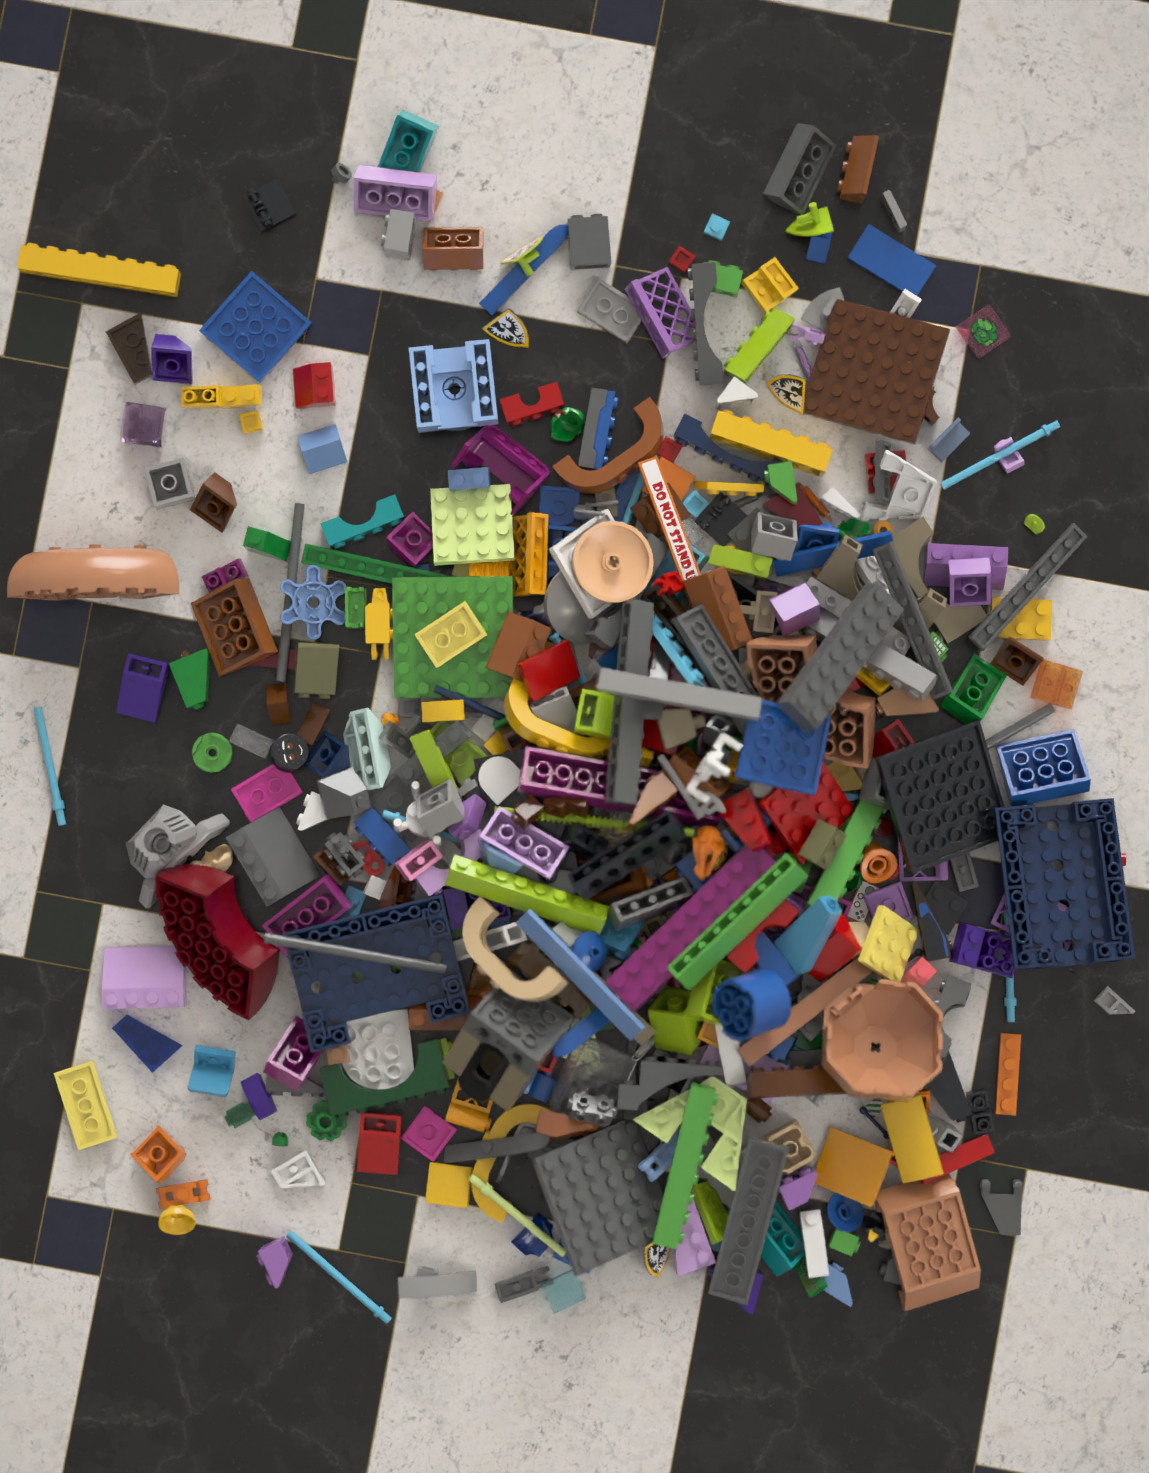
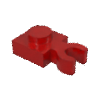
M677 571L663 574L651 584L652 587L658 586L660 588V591L657 593L658 596H662L666 591L668 595H672L685 589Z

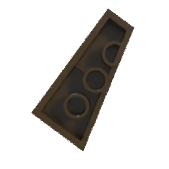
M523 941L508 961L530 981L536 979L548 966L555 969L568 984L550 999L573 1016L579 1018L592 1001L559 967L553 965L554 962L547 955L543 956L540 953L541 949L534 943L529 945Z

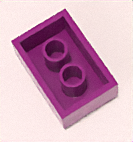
M295 1016L267 1060L263 1071L266 1075L299 1092L324 1052L322 1050L311 1053L303 1019Z

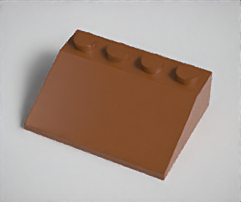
M249 578L235 579L191 603L219 677L263 660L278 652Z

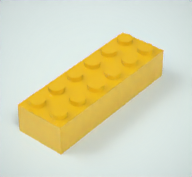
M723 409V411L718 410L709 437L712 441L771 461L775 457L783 462H792L794 469L821 478L826 472L833 449L829 448L830 445L818 442L816 444L810 442V438L799 435V437L791 435V432L788 430L780 429L778 431L772 429L770 424L761 422V424L754 423L753 419L747 416L739 418L734 416V412Z

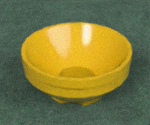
M172 1205L160 1214L158 1226L163 1232L168 1234H185L194 1229L195 1216L183 1205Z

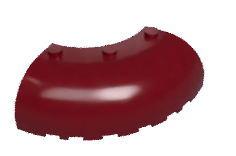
M196 864L177 865L162 870L155 875L156 898H159L160 904L158 911L159 916L163 917L165 923L163 928L168 941H172L177 950L175 952L176 956L184 968L187 966L194 975L192 978L202 989L206 988L213 995L212 998L215 1001L220 1000L228 1006V1010L249 1021L262 1008L272 990L278 971L280 948L264 943V939L245 919L236 899L234 876L212 867Z

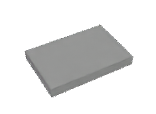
M600 278L597 279L577 310V313L626 344L642 322L630 298Z

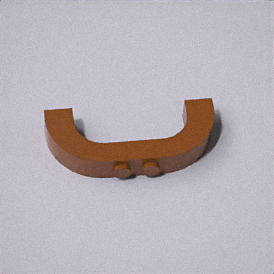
M649 397L634 408L636 417L644 426L643 435L636 444L602 468L594 471L581 469L567 455L552 466L562 483L580 493H600L618 483L625 482L633 472L640 471L637 463L654 457L663 441V422L653 400Z

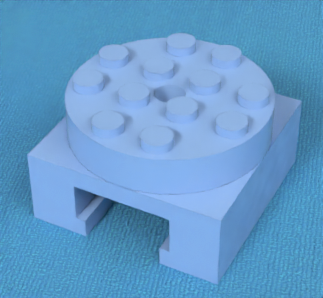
M489 339L466 341L463 347L435 350L433 345L409 347L416 423L419 433L439 430L462 431L477 426L498 424ZM452 386L460 388V392L456 396L449 392Z

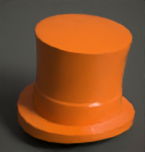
M872 840L868 847L864 846L862 850L864 856L859 864L862 877L869 883H880L891 877L897 868L895 856L889 850L882 848L877 841Z

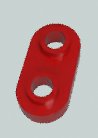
M358 841L352 846L355 851L359 850L360 847L366 849L363 855L366 859L363 861L365 863L363 869L369 875L379 876L384 872L385 862L367 842ZM377 862L379 864V868L377 870H373L372 863Z

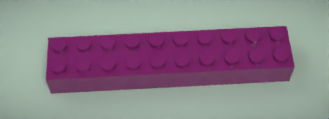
M526 746L522 757L517 793H530L531 795L545 798H581L588 801V806L633 814L647 785L646 780L653 774L659 775L660 771L639 767L641 773L637 788L639 797L635 805L624 806L605 803L608 761ZM679 790L672 800L649 816L657 818L670 809L681 823L697 826L709 825L717 828L721 821V815L718 811L710 815L704 814L705 816L697 820Z
M745 845L605 982L632 1011L636 1012L674 976L667 967L776 862L762 848L753 852Z

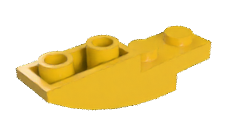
M261 385L181 387L182 408L228 409L262 406Z

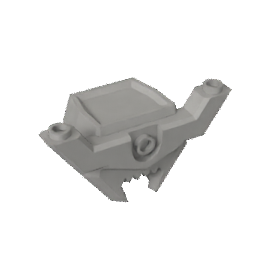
M163 804L126 843L130 863L145 877L139 902L145 908H150L159 899L156 898L155 875L166 868L183 865L189 855L193 857L209 839L220 835L229 826L230 821L223 814H217L199 822L195 826L181 811Z

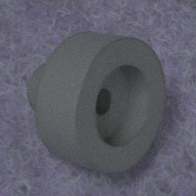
M337 163L331 170L334 176L332 181L335 184L339 182L347 183L352 177L350 169L342 163Z

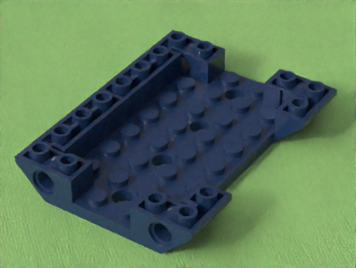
M442 894L282 933L283 936L425 961H431L430 955L433 952H439L442 955L439 963L446 964L445 974L402 967L399 973H393L389 964L286 947L311 1053L350 1044L351 1039L347 1025L349 1021L425 1002L431 1023L470 1013ZM358 971L363 975L360 983H354L351 980L353 972ZM319 981L323 984V990L320 993L312 991L311 985L313 982Z

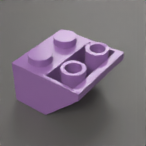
M807 1165L798 1169V1173L790 1176V1174L782 1176L779 1191L789 1210L808 1202L818 1175L813 1167L809 1168Z
M285 1236L263 1245L258 1251L259 1255H257L260 1265H265L268 1272L266 1277L269 1284H273L275 1288L279 1287L283 1282L293 1255Z

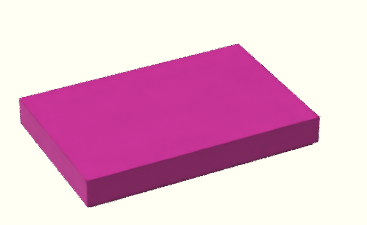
M273 764L231 789L250 823L303 793L292 773L279 771Z

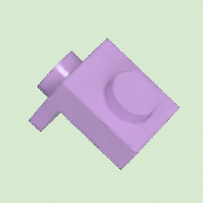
M1010 437L999 441L994 446V452L997 453L1013 444V439ZM1018 451L999 460L1007 474L1025 465Z

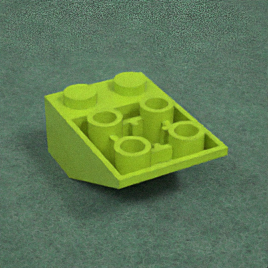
M582 689L574 733L610 739L614 696L603 692Z

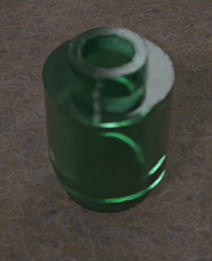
M247 1101L226 1111L227 1115L224 1118L229 1127L233 1126L236 1129L251 1121L252 1117L256 1115Z

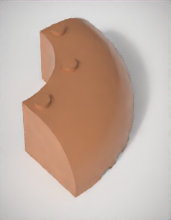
M91 544L89 548L61 549V547H49V550L32 552L20 558L13 566L7 583L8 598L53 601L77 598H115L118 596L119 598L147 599L179 594L178 573L171 557L162 550L146 549L145 545H135L134 548H101L99 544Z
M783 635L756 638L747 643L749 669H751L754 686L762 700L774 703L780 700L817 650L816 636L787 635L784 637ZM848 689L844 691L828 713L832 717L823 756L824 759L833 760L850 767L868 769L874 747L876 697L860 695Z

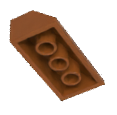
M725 566L717 567L682 581L692 609L700 604L704 606L730 650L745 646L752 640Z
M465 989L470 1013L433 1023L430 1022L426 1002L409 1006V1030H462L470 1014L491 992V989Z

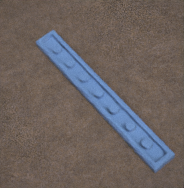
M531 909L516 922L529 938L630 1041L645 1028L634 1014Z

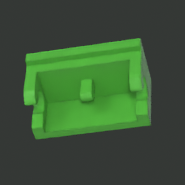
M345 587V627L347 629H365L367 589L364 587Z

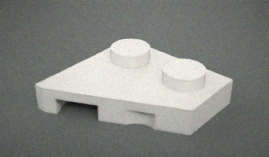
M307 1149L271 1170L280 1188L323 1186L326 1184Z

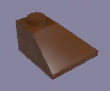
M214 472L203 482L190 508V511L221 533L224 532L237 506L231 483Z

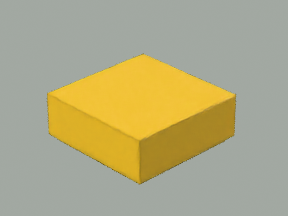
M259 410L239 414L243 434L263 430Z

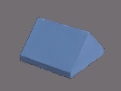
M336 424L298 436L309 474L348 462Z

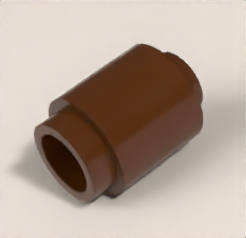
M747 1098L745 1112L758 1123L761 1121L765 1123L772 1115L770 1112L772 1108L761 1098Z

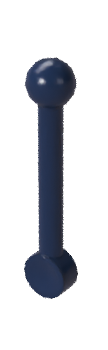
M861 1107L859 1112L864 1114L883 1133L885 1139H889L888 1131H885L867 1112L866 1107Z

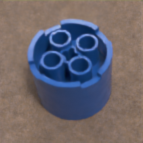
M759 969L722 982L714 990L712 1009L714 1017L718 1016L723 1027L722 1032L732 1040L744 1041L784 1026L790 1017L791 1000L786 985L775 972L769 969Z

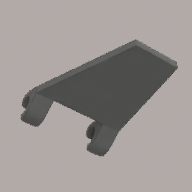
M988 1179L980 1180L981 1195L1000 1235H1021L1023 1183L1019 1179L1013 1180V1194H989L990 1181Z

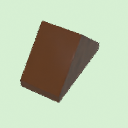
M287 683L266 686L267 708L271 726L292 723Z

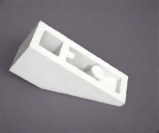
M820 1210L800 1212V1227L808 1277L829 1276Z

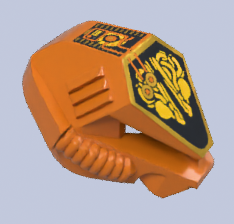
M709 825L700 827L697 830L698 836L693 838V849L697 863L694 871L701 881H704L705 877L710 878L723 865L728 855L724 839L719 835L721 833L715 827Z

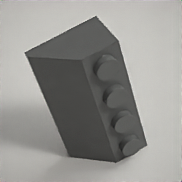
M797 123L763 194L775 204L798 215H803L837 145L815 126Z

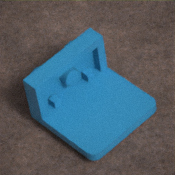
M607 914L605 924L600 933L606 944V955H613L621 962L627 961L634 954L630 946L644 926L645 920L616 931Z
M196 1045L188 1091L226 1097L235 1070L236 1051Z

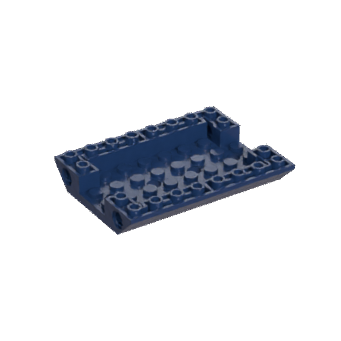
M1114 798L1074 801L1066 805L1042 807L1024 805L994 808L1014 969L1035 970L1135 959ZM1049 821H1054L1057 824L1056 831L1048 829L1047 824ZM1054 861L1061 862V871L1054 870L1052 866ZM1060 900L1067 903L1068 909L1066 911H1061L1058 908ZM1065 940L1072 943L1073 948L1071 951H1066L1063 948Z

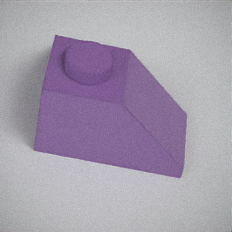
M476 794L462 802L465 818L459 823L447 827L450 835L460 842L476 832L480 825L486 802Z

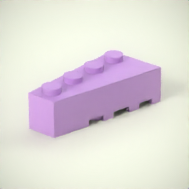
M694 1199L692 1205L688 1204L686 1212H689L687 1225L683 1224L681 1230L684 1232L682 1244L678 1243L677 1249H674L677 1276L716 1263Z

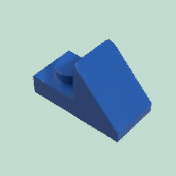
M832 232L810 237L806 260L822 264L826 263Z

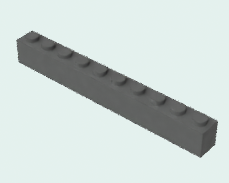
M635 599L622 602L616 671L649 677L648 661L651 656L650 640L653 635L651 629L654 618L653 603ZM614 695L605 803L629 806L635 805L638 800L639 792L637 788L641 774L639 765L642 758L641 742L644 737L643 712L645 700Z

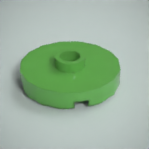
M207 733L200 736L192 749V756L196 766L210 773L220 772L225 769L231 762L233 755L232 746L228 739L217 733ZM211 749L216 750V755L213 757L209 754Z

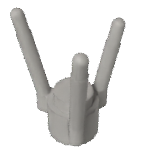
M614 500L596 503L586 502L585 505L578 504L574 508V518L585 524L594 516L605 515L604 512L594 511L593 507L614 505L619 502Z

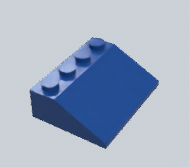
M1075 729L996 745L1010 807L1090 792L1091 778Z

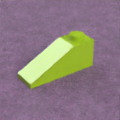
M713 544L708 564L717 567L725 566L727 570L766 580L773 559Z

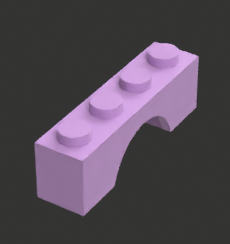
M480 828L467 839H463L460 842L461 857L477 861L479 858L483 860L478 843V838L482 833ZM431 865L415 877L414 881L426 896H436L443 891L441 887L445 884L450 867L438 869Z

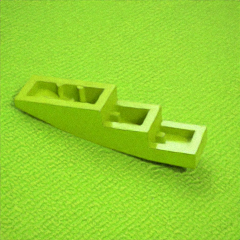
M430 730L411 736V743L432 787L434 788L451 778L456 789H458L449 766L445 763L439 747L436 746Z

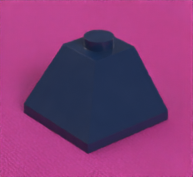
M324 731L310 751L304 765L322 778L350 767L349 746L327 731Z

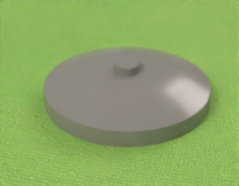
M560 570L549 583L545 593L544 612L547 622L552 630L559 632V636L565 640L581 644L593 642L584 635L593 618L589 619ZM617 603L611 604L594 618L605 616Z

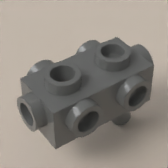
M334 832L325 839L324 847L326 849L324 853L330 860L334 859L338 863L336 868L342 876L347 875L349 878L353 875L356 878L364 871L362 867L365 866L363 861L366 859L359 850L355 851L351 846L353 842L347 834L343 836L340 832L336 835ZM350 860L354 862L352 868L347 866V862Z
M579 1091L574 1093L572 1098L568 1099L567 1110H570V1119L596 1123L601 1128L610 1125L612 1118L615 1119L617 1106H613L614 1100L609 1099L607 1095L595 1097L590 1096L586 1091Z

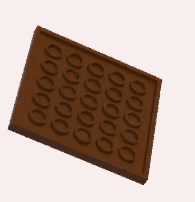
M837 299L829 315L824 331L823 344H820L806 389L804 414L915 445L950 329Z

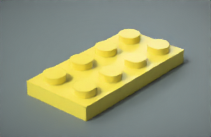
M94 1060L55 1072L54 1076L78 1150L117 1138L118 1135Z

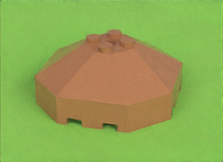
M881 979L876 985L853 983L824 1008L822 1066L849 1096L907 1102L942 1070L941 1051L943 1048V1033H941L943 1012L915 982L897 983L894 980ZM871 1043L875 1045L878 1043L880 1045V1047L878 1048L880 1051L879 1053L877 1051L872 1052L870 1050L872 1048Z

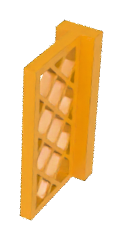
M531 512L527 513V515L512 517L515 561H509V576H513V597L545 595L547 584L548 514ZM517 521H518L519 524H520V527H519L518 531H517ZM523 532L526 534L524 539L521 537ZM524 552L525 556L522 560L521 555ZM522 572L525 574L523 579L520 577ZM518 583L519 586L515 591V585Z

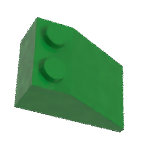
M974 653L951 686L953 692L944 697L940 707L965 724L976 720L981 721L1007 675Z

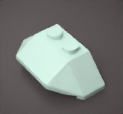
M369 708L351 711L343 733L344 742L349 746L350 767L354 769L367 790L382 788L391 768L388 745L378 738L384 730V726Z

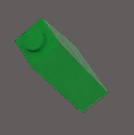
M248 526L243 547L249 552L287 562L291 541L268 531Z
M203 649L169 663L186 708H192L193 711L203 708L204 703L208 702L210 652L208 649Z

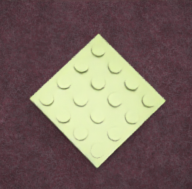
M510 484L461 490H449V488L430 489L434 566L515 561L512 515L510 514L512 511L511 499L509 497L511 491Z

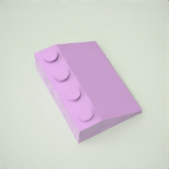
M174 946L104 948L102 1009L187 1006L186 967L184 968L176 956V948Z

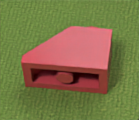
M919 956L904 972L900 983L915 982L921 988L937 970L923 957Z

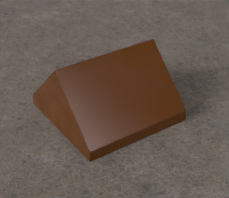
M1009 636L1004 640L990 664L1024 686L1044 658Z

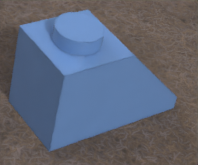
M835 1262L832 1265L828 1263L829 1276H824L828 1287L824 1291L851 1307L853 1302L847 1277L842 1272L844 1268Z

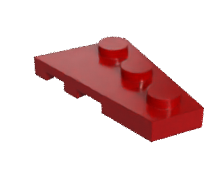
M747 788L722 801L726 812H719V814L751 851L755 852L771 844L751 789Z

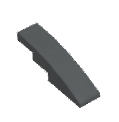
M400 697L398 717L413 718L417 715L422 718L421 702L449 701L450 699L446 697ZM468 698L482 704V698ZM464 706V718L482 717V713Z

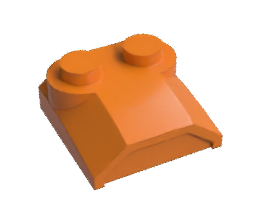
M157 1125L156 1129L130 1155L155 1182L160 1183L178 1168L184 1161L187 1153L182 1146L178 1145L167 1132Z

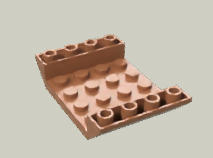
M949 1173L926 1184H922L921 1180L900 1183L879 1190L875 1207L876 1211L883 1215L903 1289L898 1291L903 1311L979 1288L981 1274L979 1261L960 1191Z

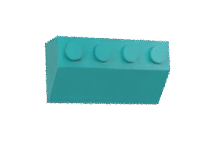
M775 1200L761 1257L778 1277L792 1269L805 1255L802 1233Z

